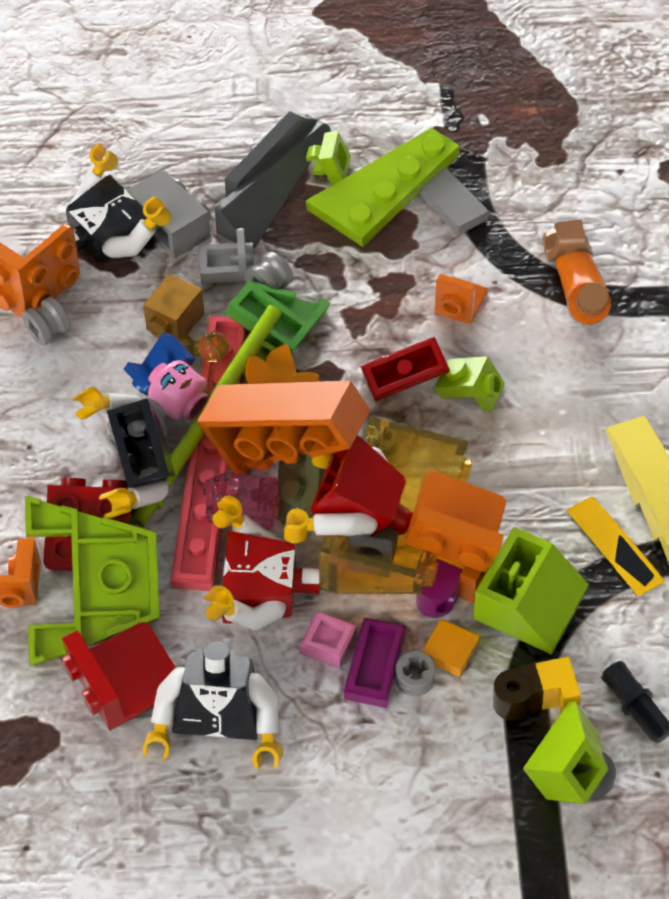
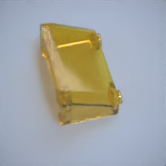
M370 416L364 437H367V443L371 447L379 448L387 461L404 476L406 484L399 503L412 512L414 511L423 479L429 471H436L468 483L473 465V460L466 458L468 441ZM407 532L398 537L393 564L348 552L349 536L326 535L320 549L319 588L320 590L335 594H422L425 586L433 587L439 563L434 562L435 555L433 552L420 550L404 544Z

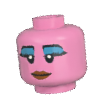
M181 360L173 361L168 365L166 363L159 364L148 378V381L151 383L148 397L159 404L166 415L172 420L193 419L209 397L206 379Z

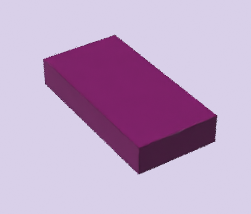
M364 617L344 689L345 700L387 708L396 675V664L400 658L406 636L405 625Z

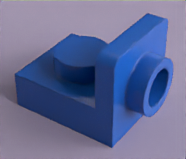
M162 333L142 364L128 362L124 370L133 379L132 385L139 392L148 396L151 384L148 378L159 364L166 363L168 365L173 361L181 360L192 366L196 358L173 334Z

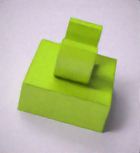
M339 131L326 132L322 146L313 145L308 148L306 160H316L312 171L313 174H326L331 185L347 177L351 155Z

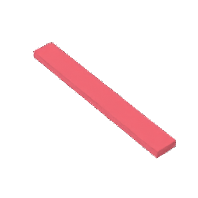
M209 317L201 376L207 381V394L209 396L248 337L249 330L230 317ZM243 375L241 376L237 384H242ZM206 434L203 435L188 459L170 580L172 589L210 591L215 586L222 528L214 525L213 515L217 511L222 510L218 508L217 503L227 496L230 467Z

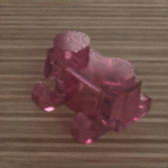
M226 471L220 474L219 477L214 476L204 482L203 494L207 496L206 515H209L208 522L214 524L213 515L217 511L222 510L218 508L217 503L225 496H233L242 505L241 515H247L267 530L273 529L274 520L278 518L280 497H277L279 490L277 477H256Z

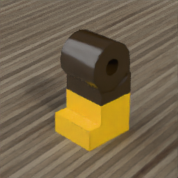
M570 657L508 669L501 672L494 681L493 707L500 717L509 721L520 720L528 715L529 712L559 707L561 714L569 701H576L580 707L581 693Z

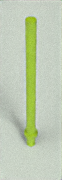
M268 305L216 387L218 385L238 383L246 370L249 357L256 355L281 316L282 312L274 305ZM216 387L170 456L176 476L167 478L169 488L205 434L198 425L197 420ZM165 499L154 504L136 508L131 516V521L140 527H145L156 509L160 510L163 507Z

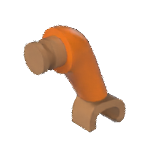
M582 219L555 223L554 229L544 232L542 241L548 262L555 261L564 289L569 315L583 326L600 323L608 316L611 309V298L602 275L591 256L593 255L592 247L589 245L588 238L584 232Z

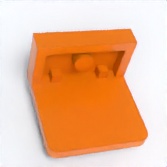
M68 224L61 225L25 257L0 243L1 309L5 311L10 310L22 318V313L27 309H37L41 306L42 300L50 296L55 299L65 289L71 288L76 283L80 269L73 227Z
M429 471L423 479L404 544L486 573L500 551L504 535L498 533L505 510L506 500L500 494L436 471Z

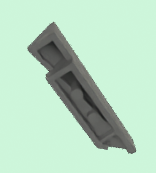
M289 111L225 177L226 198L215 207L217 234L237 243L236 229L244 228L245 242H253V249H255L312 162L306 160L308 148L313 145L322 146L324 134L331 132L329 125L307 114L302 116L296 112Z

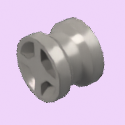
M268 252L261 257L258 266L254 265L246 270L244 279L246 284L248 281H252L278 290L280 287H287L293 281V273L282 257L276 253Z
M51 296L42 300L41 306L37 309L29 308L22 313L27 330L41 346L51 342L52 336L56 333L64 334L71 328L66 312L56 299Z

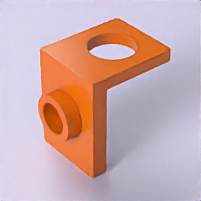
M439 274L436 279L435 313L471 325L487 294V288L455 277Z

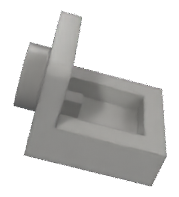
M244 228L236 229L237 243L199 245L201 284L245 281L244 273L247 270L246 266L254 265L253 242H245Z

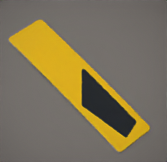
M593 496L567 509V513L591 539L637 596H641L664 583V579Z

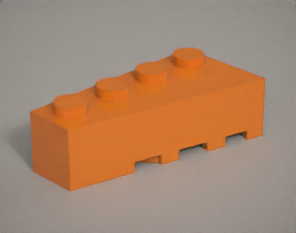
M352 381L218 385L199 416L197 423L234 474L239 477L246 475L249 469L253 467L258 471L270 469L272 464L277 461L283 460L286 464L298 462L301 455L307 454L315 458L350 449L370 409Z

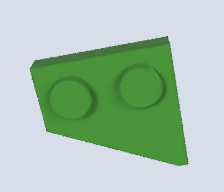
M248 281L230 302L225 314L251 332L268 305L276 306L281 310L282 314L265 341L275 347L287 344L293 354L326 313L331 303L320 298L317 303L296 299V292L284 289L275 290L267 285Z

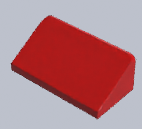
M435 336L360 366L364 380L375 402L450 372Z

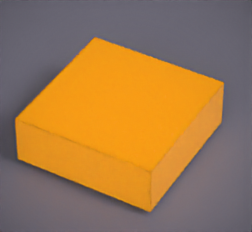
M440 619L422 652L432 658L436 667L461 678L479 645L480 636Z

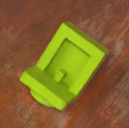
M485 356L448 359L447 365L450 372L441 375L434 386L440 398L474 397L483 412H491L502 393L505 383L490 358Z

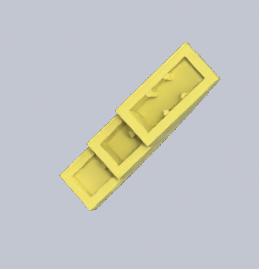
M645 416L607 427L605 429L634 506L640 504L653 540H660L669 563V456Z

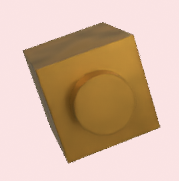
M169 274L143 305L146 330L150 331L157 338H160L162 333L173 334L181 343L204 315L202 288Z

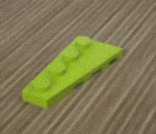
M430 128L306 200L307 210L364 247L421 192V188L460 155V147L454 141Z

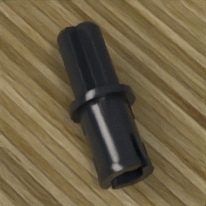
M623 661L615 662L606 668L602 673L601 679L619 699V702L622 704V712L625 715H631L651 741L656 743L664 741L669 736V721L652 701L653 693L651 690L642 687Z

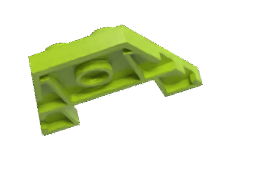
M25 496L26 538L70 536L72 539L74 602L73 623L28 625L29 666H38L66 655L62 638L76 630L79 631L87 646H91L107 640L140 622L150 624L159 620L156 532L109 518L88 515L64 505L57 506L43 502L36 497Z

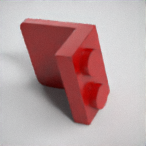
M61 478V485H47V503L57 506L64 505L77 509L78 512L103 518L105 517L104 514L112 512V504L107 498L99 500L100 495L118 488H125L127 490L129 488H127L126 480L103 479L102 487L86 486V479ZM132 510L109 519L131 525ZM70 536L45 537L43 563L47 569L73 571L72 539Z
M140 622L90 649L78 630L62 638L66 655L61 658V662L72 682L77 679L80 681L84 688L81 691V695L87 708L93 716L99 713L109 731L154 708L159 685L176 668L150 625L145 622Z

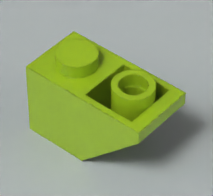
M569 701L523 770L547 800L586 804L609 769L602 755L603 747L599 733L576 701ZM577 763L591 767L590 770L584 773L577 774L572 772Z

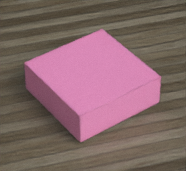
M316 611L300 644V653L340 668L357 634V625Z

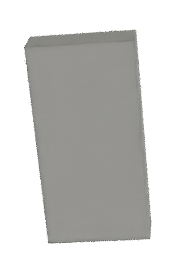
M446 167L427 182L418 194L458 236L488 220L489 211Z

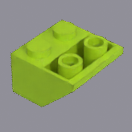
M513 527L475 591L473 619L552 655L586 594L589 584L553 543Z

